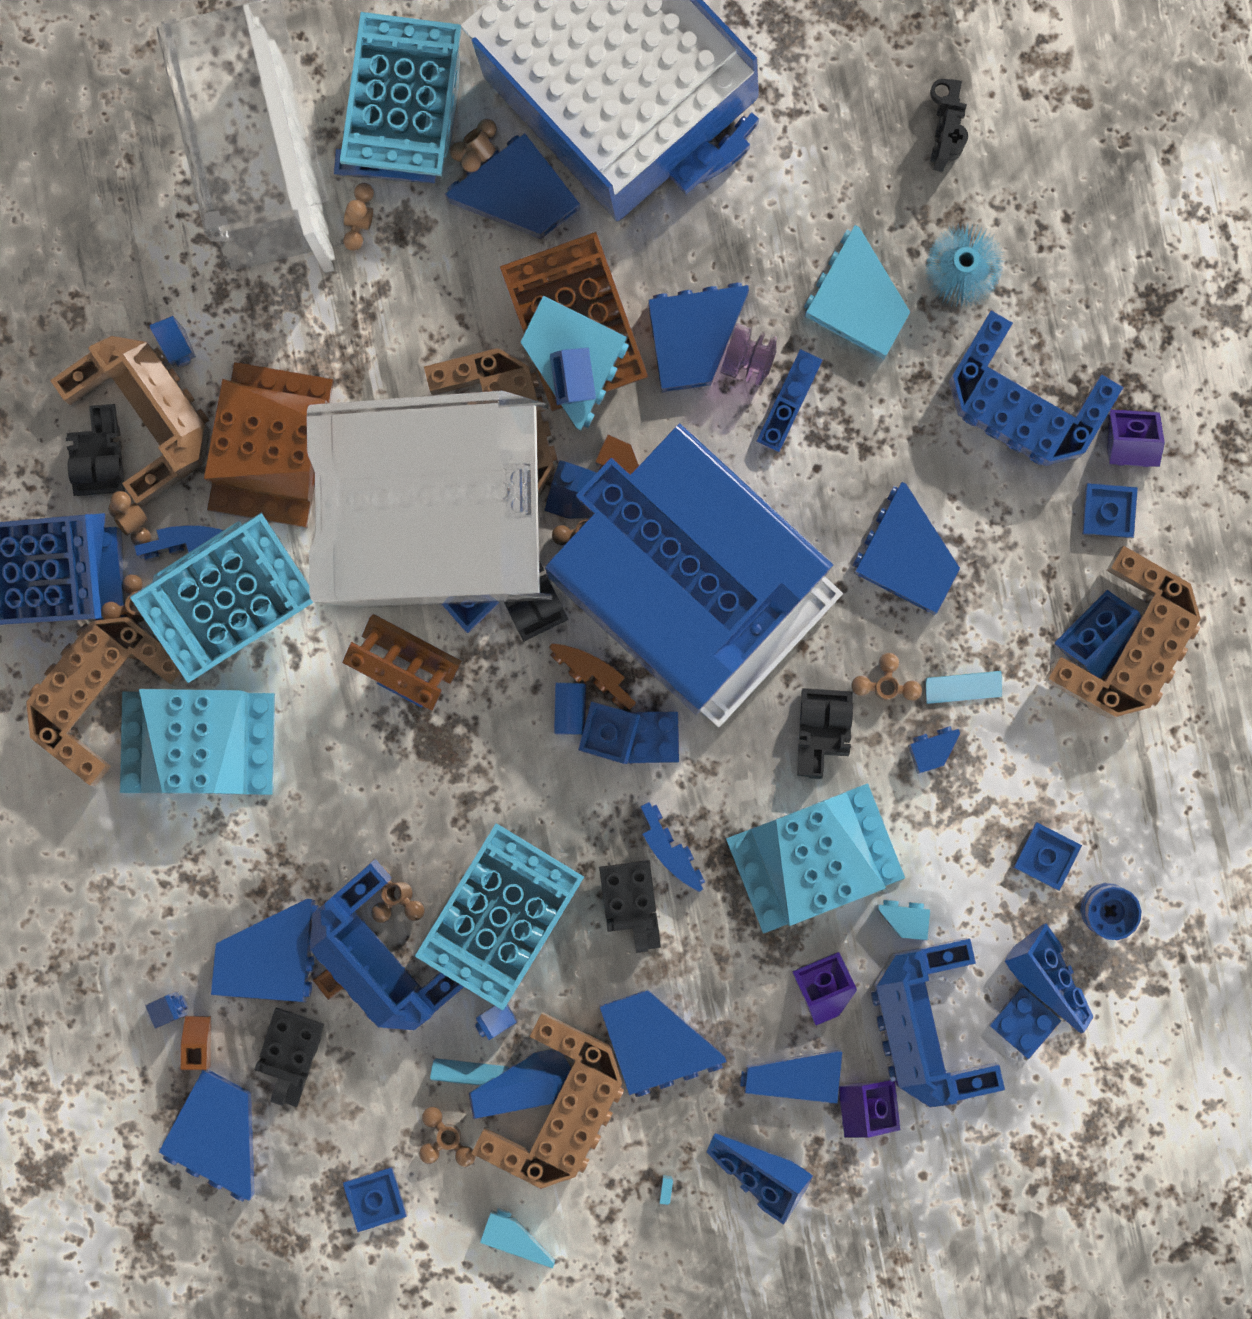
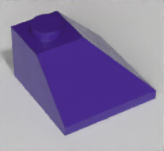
M839 952L792 971L816 1026L840 1016L857 991Z

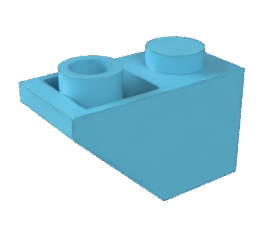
M884 900L883 905L877 904L878 912L899 937L928 940L930 909H924L923 903L909 902V907L899 906V901Z

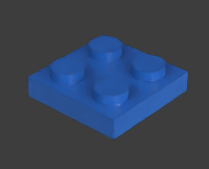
M1087 483L1085 487L1082 535L1133 539L1138 487Z
M591 701L578 750L622 764H628L640 715Z
M632 712L639 714L640 719L628 763H678V712Z
M1035 822L1013 868L1060 891L1082 845Z
M1021 986L989 1026L1029 1059L1062 1020Z
M393 1166L343 1182L357 1232L408 1216Z

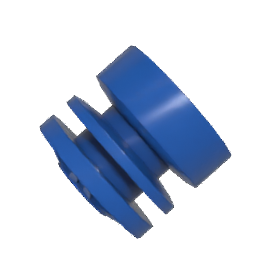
M1104 882L1094 885L1085 893L1080 907L1081 917L1085 925L1094 933L1108 940L1127 938L1136 931L1141 922L1142 910L1138 899L1132 892L1114 883ZM1106 905L1111 907L1113 911L1111 915L1106 913L1104 909Z

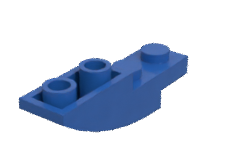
M751 112L748 117L742 116L734 126L736 131L731 136L727 134L718 144L720 149L711 143L713 148L723 157V162L700 183L706 182L730 168L750 149V143L745 139L759 124V118Z
M336 149L335 175L435 184L436 176L341 164L342 149Z
M802 349L799 350L756 442L780 452L823 359Z
M206 526L167 527L156 530L159 540L134 547L139 558L151 561L160 558L159 554L169 551L170 555L181 553L184 551V547H187L189 553L223 530Z
M650 802L640 806L651 827V830L643 833V836L656 857L683 883L698 892L704 890L701 884L706 882L700 870L694 871L690 861L694 860V857L689 847L683 848L681 843L671 847L670 843L674 840L668 827L663 829L659 822L663 817L657 805L651 806Z

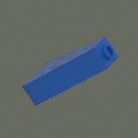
M831 1050L747 1065L746 1072H741L740 1087H745L744 1092L747 1094L837 1103L843 1052L841 1050Z

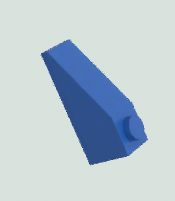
M174 316L149 325L168 362L172 366H186L192 362L191 359L196 357L186 330Z

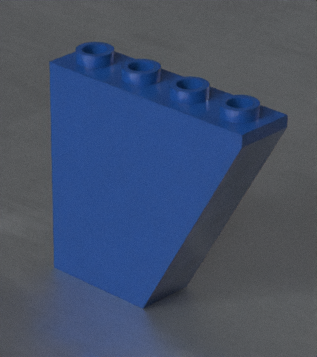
M525 133L520 137L519 135L512 137L507 142L506 148L500 152L496 150L477 171L468 172V177L461 182L459 180L453 182L447 188L448 192L445 193V196L450 204L538 239L544 238L580 210L578 200Z
M742 283L728 284L725 289H717V286L703 288V292L693 293L692 290L679 291L677 296L668 297V294L664 293L654 295L653 299L648 300L661 393L712 385L749 293L748 285L742 286Z
M901 482L899 487L893 486L887 498L891 501L887 510L881 509L876 519V522L880 523L876 531L871 530L864 542V544L868 545L865 553L859 552L852 565L856 567L854 574L936 615L960 567L907 484Z
M305 899L216 943L211 995L306 1002L307 997H311L312 982H308L309 972H313L314 956H311L310 945L312 914L319 908L318 905H315L316 901Z
M648 989L600 1005V1010L629 1095L634 1093L636 1097L650 1093L649 1088L658 1085L660 1089L674 1085L673 1080L683 1077L684 1081L698 1077L699 1071L707 1069L709 1073L723 1068L722 1063L726 1062L725 1056Z
M209 1069L202 1070L159 1150V1153L164 1155L163 1159L172 1165L179 1163L185 1166V1171L192 1176L199 1177L201 1175L209 1179L208 1184L221 1190L224 1187L231 1191L230 1195L239 1201L244 1202L245 1199L250 1201L255 1194L251 1092Z

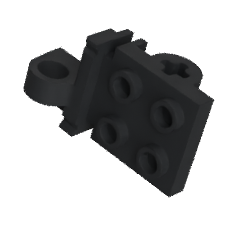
M938 79L930 89L931 99L938 104L936 116H941L935 133V137L939 138V141L935 142L930 162H934L933 170L943 172L948 161L955 160L961 155L968 141V132L964 126L960 125L961 119L965 117L967 104L960 103L959 95L962 85L960 80ZM939 85H944L948 88L949 94L940 97L936 94L935 88Z
M116 405L89 406L92 431L67 433L66 441H73V445L66 446L69 452L67 464L68 477L72 484L73 496L109 494L118 491L125 492V487L122 484L124 482L120 441L113 442V437L121 436L120 427L117 422Z
M539 560V573L545 570ZM547 574L539 576L540 593L507 595L503 599L523 642L569 620Z
M802 688L799 740L806 741H800L798 745L797 776L822 779L824 755L849 757L851 744L844 743H850L853 691Z
M650 860L600 866L605 916L609 918L606 919L607 932L633 929L636 953L661 948Z
M277 1007L275 1008L259 1056L261 1058L256 1063L254 1069L255 1071L278 1078L270 1102L281 1106L286 1103L298 1107L309 1076L308 1072L311 1069L312 1061L321 1041L324 1023Z

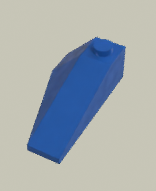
M559 460L544 511L567 519L591 518L594 514L576 498V494L590 481L596 472Z
M104 527L98 584L100 606L102 608L107 602H115L119 606H124L122 531L118 527ZM102 617V618H97L96 621H98V620H104V619H103V617Z
M1045 923L1017 943L1008 954L1005 963L1020 983L1079 1033H1084L1094 1016L1082 990L1078 987L1076 988L1072 980L1071 974L1074 972L1071 965L1066 966L1062 958L1061 952L1064 950L1061 943Z
M553 1048L534 1052L528 1058L511 1066L496 1078L490 1079L469 1092L473 1119L554 1104L572 1069L563 1053Z
M716 1133L712 1137L706 1151L727 1174H733L742 1183L740 1188L745 1193L750 1191L759 1201L757 1205L764 1212L783 1225L801 1200L813 1177L812 1174L790 1160Z

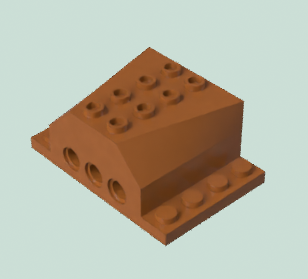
M597 232L500 266L524 334L542 297L545 296L627 337L625 343L629 347L623 359L617 358L614 367L618 368L611 382L606 381L603 390L609 392L648 378ZM537 369L551 411L554 412L562 409L561 405H557L554 393Z
M234 362L231 381L222 379L204 479L211 484L208 511L246 518H253L262 512L265 519L269 522L304 528L308 527L333 390V379Z

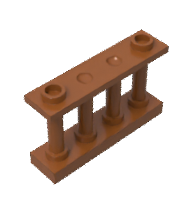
M372 614L361 636L366 640L361 646L351 642L342 663L433 711L442 692L441 689L437 688L442 680L451 684L462 661L385 619ZM375 644L388 651L384 658L370 652ZM397 656L410 662L406 670L393 664ZM419 668L433 675L429 682L415 676Z

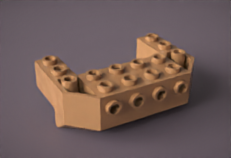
M110 336L88 347L90 350L89 354L50 381L63 400L69 405L78 401L109 378L115 381L159 444L158 449L163 454L122 483L135 503L143 507L204 464L210 432L206 423L210 420L201 408L199 410L195 409L192 404L195 401L194 397L187 388L181 389L177 383L181 379L173 368L168 370L164 365L163 361L166 358L158 347L153 349L144 341Z
M499 348L424 366L432 396L481 384L487 409L536 406L539 496L555 469L553 461L558 459L554 445L549 446L547 437L552 435L548 421L543 422L541 412L545 411L542 396L536 397L534 388L539 387L536 372L530 373L528 365Z
M1125 546L1117 550L1106 571L1148 594L1144 602L1149 605L1108 678L1101 680L1063 657L1056 658L1044 680L1083 702L1088 709L1109 719L1151 708L1152 705L1156 706L1162 698L1163 693L1160 690L1164 683L1169 684L1176 672L1173 670L1177 660L1181 662L1188 651V648L1185 647L1188 640H1193L1200 630V626L1197 624L1201 617L1191 583Z
M128 617L91 621L89 624L85 623L76 634L78 638L73 644L69 643L60 653L62 658L59 662L51 664L45 671L44 675L46 678L42 683H37L28 693L30 698L26 701L30 738L90 786H96L111 768V765L75 737L79 731L73 726L128 657L134 660L139 659L170 685L176 686L183 678V675L160 641L152 633Z
M544 1012L541 1013L530 1037L575 1061L535 1143L529 1150L484 1127L471 1153L540 1189L575 1178L578 1171L584 1172L590 1160L586 1158V1155L590 1148L595 1150L601 1138V1135L597 1133L601 1125L607 1126L613 1114L609 1109L613 1101L619 1102L624 1092V1089L621 1088L622 1078L611 1046L588 1033L587 1035Z

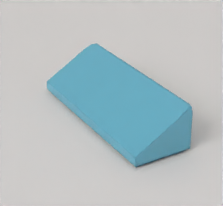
M994 671L925 678L926 704L1002 697V672Z
M436 1058L433 1061L430 1079L481 1086L490 1079L496 1078L507 1071L509 1067Z

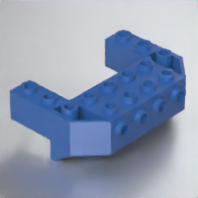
M991 310L949 380L958 416L962 417V420L967 424L984 430V433L991 438L1003 441L1010 449L1027 455L1031 461L1038 465L1049 466L1080 458L1087 451L1124 387L1101 374L1096 379L1075 417L988 367L1013 322Z
M374 859L312 914L310 950L378 1028L416 1030L429 1020L440 1007L463 989L464 986L439 972L421 987L355 912L392 879L381 864Z
M967 937L892 954L873 984L874 991H870L873 1006H878L880 1016H876L879 1031H884L886 1041H882L885 1057L890 1056L892 1066L888 1067L890 1081H895L900 1089L930 1108L957 1104L959 1100L1005 1090L1000 1065L996 1062L955 1072L947 1071L943 1062L925 982L929 981L928 974L976 964L971 939Z

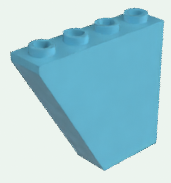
M855 225L852 231L847 229L840 241L843 244L840 253L836 251L833 253L828 265L832 266L828 274L822 273L816 284L819 288L816 296L810 295L804 306L807 309L805 317L884 360L910 311L860 227Z
M543 296L521 340V344L554 395L555 388L550 354L560 350L589 348L596 399L561 405L576 429L582 431L583 427L589 428L595 416L591 411L595 403L601 404L606 393L603 387L607 380L612 381L618 369L614 367V364L618 357L623 359L629 347L625 343L627 337Z

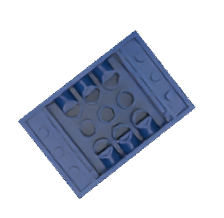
M105 513L0 522V625L102 618L98 584Z

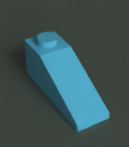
M497 1208V1211L491 1210L480 1243L550 1268L554 1267L555 1259L516 1218L511 1217V1212Z

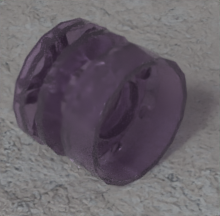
M737 323L720 374L736 379L741 369L746 370L745 382L749 383L752 373H756L758 376L755 385L761 387L763 381L770 373L777 352L776 342L778 336L771 335L770 341L766 345L763 344L766 332L762 331L757 341L751 340L753 328Z

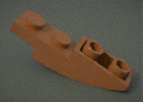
M554 643L549 646V649L552 651L550 656L559 665L564 662L570 668L568 674L578 683L581 680L587 683L594 677L596 680L593 683L603 693L608 690L614 696L611 701L621 710L627 708L630 711L636 705V702L619 687L625 680V677L609 664L577 648Z

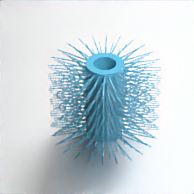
M968 225L965 234L964 229L960 231L959 228L954 233L953 240L951 236L947 238L943 235L942 242L938 241L937 245L933 246L934 250L926 261L932 263L926 265V268L931 269L933 272L931 273L933 274L931 278L938 281L939 277L941 282L938 283V287L941 293L946 291L945 298L951 291L950 299L957 283L958 286L960 284L957 304L961 293V306L964 298L966 303L968 301L970 303L975 297L976 299L980 297V292L984 295L985 290L990 293L986 288L990 290L992 282L996 283L1001 274L998 276L997 273L1004 268L1003 266L999 268L996 264L1005 262L997 257L999 256L997 254L1000 253L990 249L992 248L990 246L992 242L985 246L984 244L988 243L989 240L983 242V235L979 239L981 230L972 248L971 246L969 247L972 228L968 239ZM987 275H990V276H992V277H994V278H991L992 280H990V279H988V278H986V277H989V276H987Z

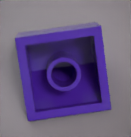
M1110 410L1107 444L1109 464L1160 467L1165 445L1160 412Z
M888 1079L839 1086L844 1138H869L901 1130L895 1081L891 1082Z

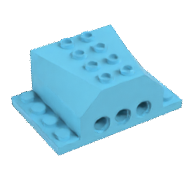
M366 12L360 13L340 157L341 164L442 177L444 157L447 158L452 140L459 89V47L462 32L460 24Z
M261 512L244 524H241L240 520L159 571L153 576L152 583L130 596V599L187 683H189L317 601L318 597Z
M139 689V692L122 691L120 793L273 795L275 693H248L242 690Z
M868 783L726 838L763 934L784 925L791 926L886 889L885 886L905 879Z
M496 823L415 957L501 1010H504L562 916L584 876Z

